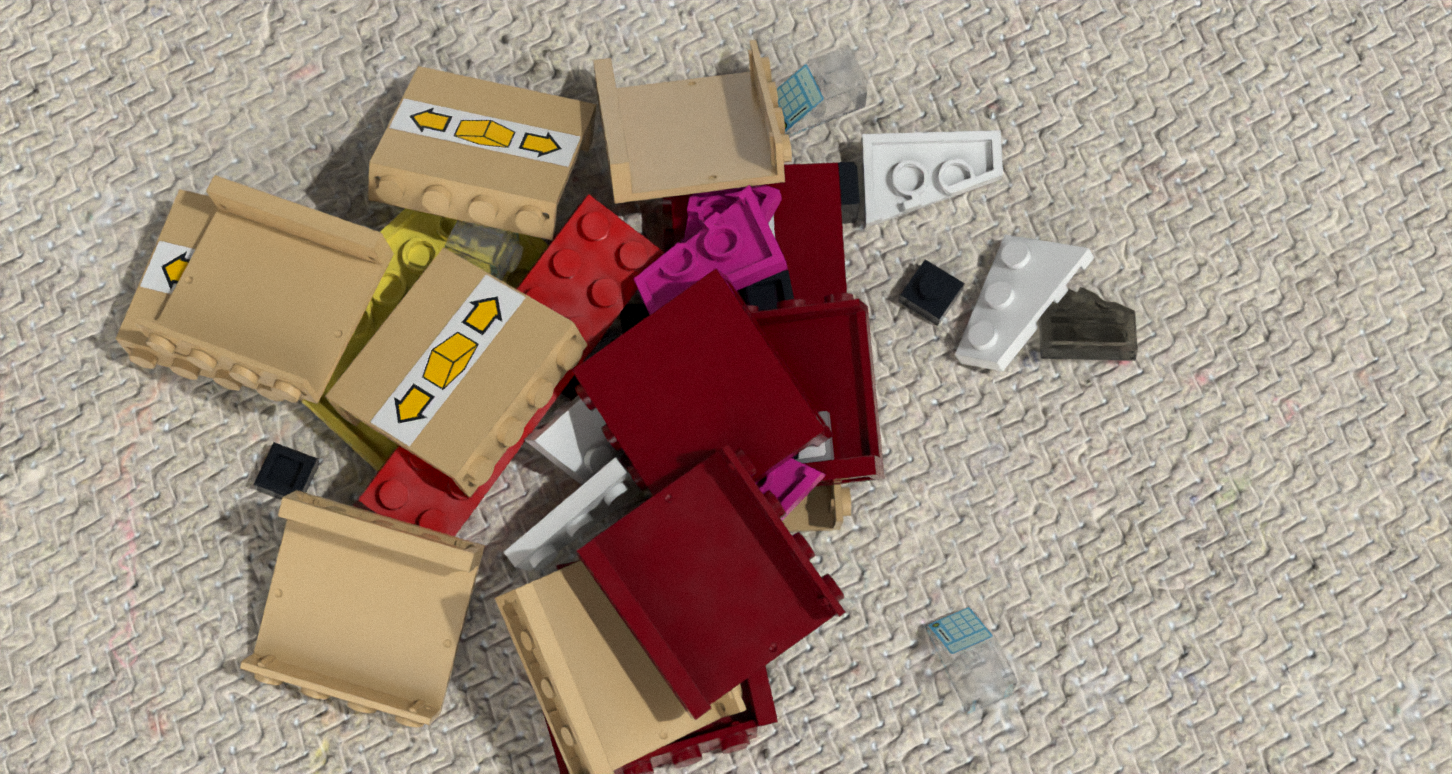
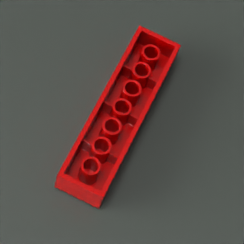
M588 194L576 207L555 235L553 241L549 243L515 288L574 322L587 343L578 364L566 372L554 388L549 402L536 411L524 427L519 441L506 450L494 466L489 480L479 486L470 498L464 495L452 478L397 445L353 503V506L456 536L524 444V439L532 433L574 376L572 370L583 363L638 288L634 278L659 259L665 252Z

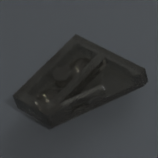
M1082 287L1079 288L1078 292L1067 288L1068 291L1058 304L1052 302L1039 318L1041 359L1136 360L1138 345L1135 310L1116 302L1104 301L1094 292Z

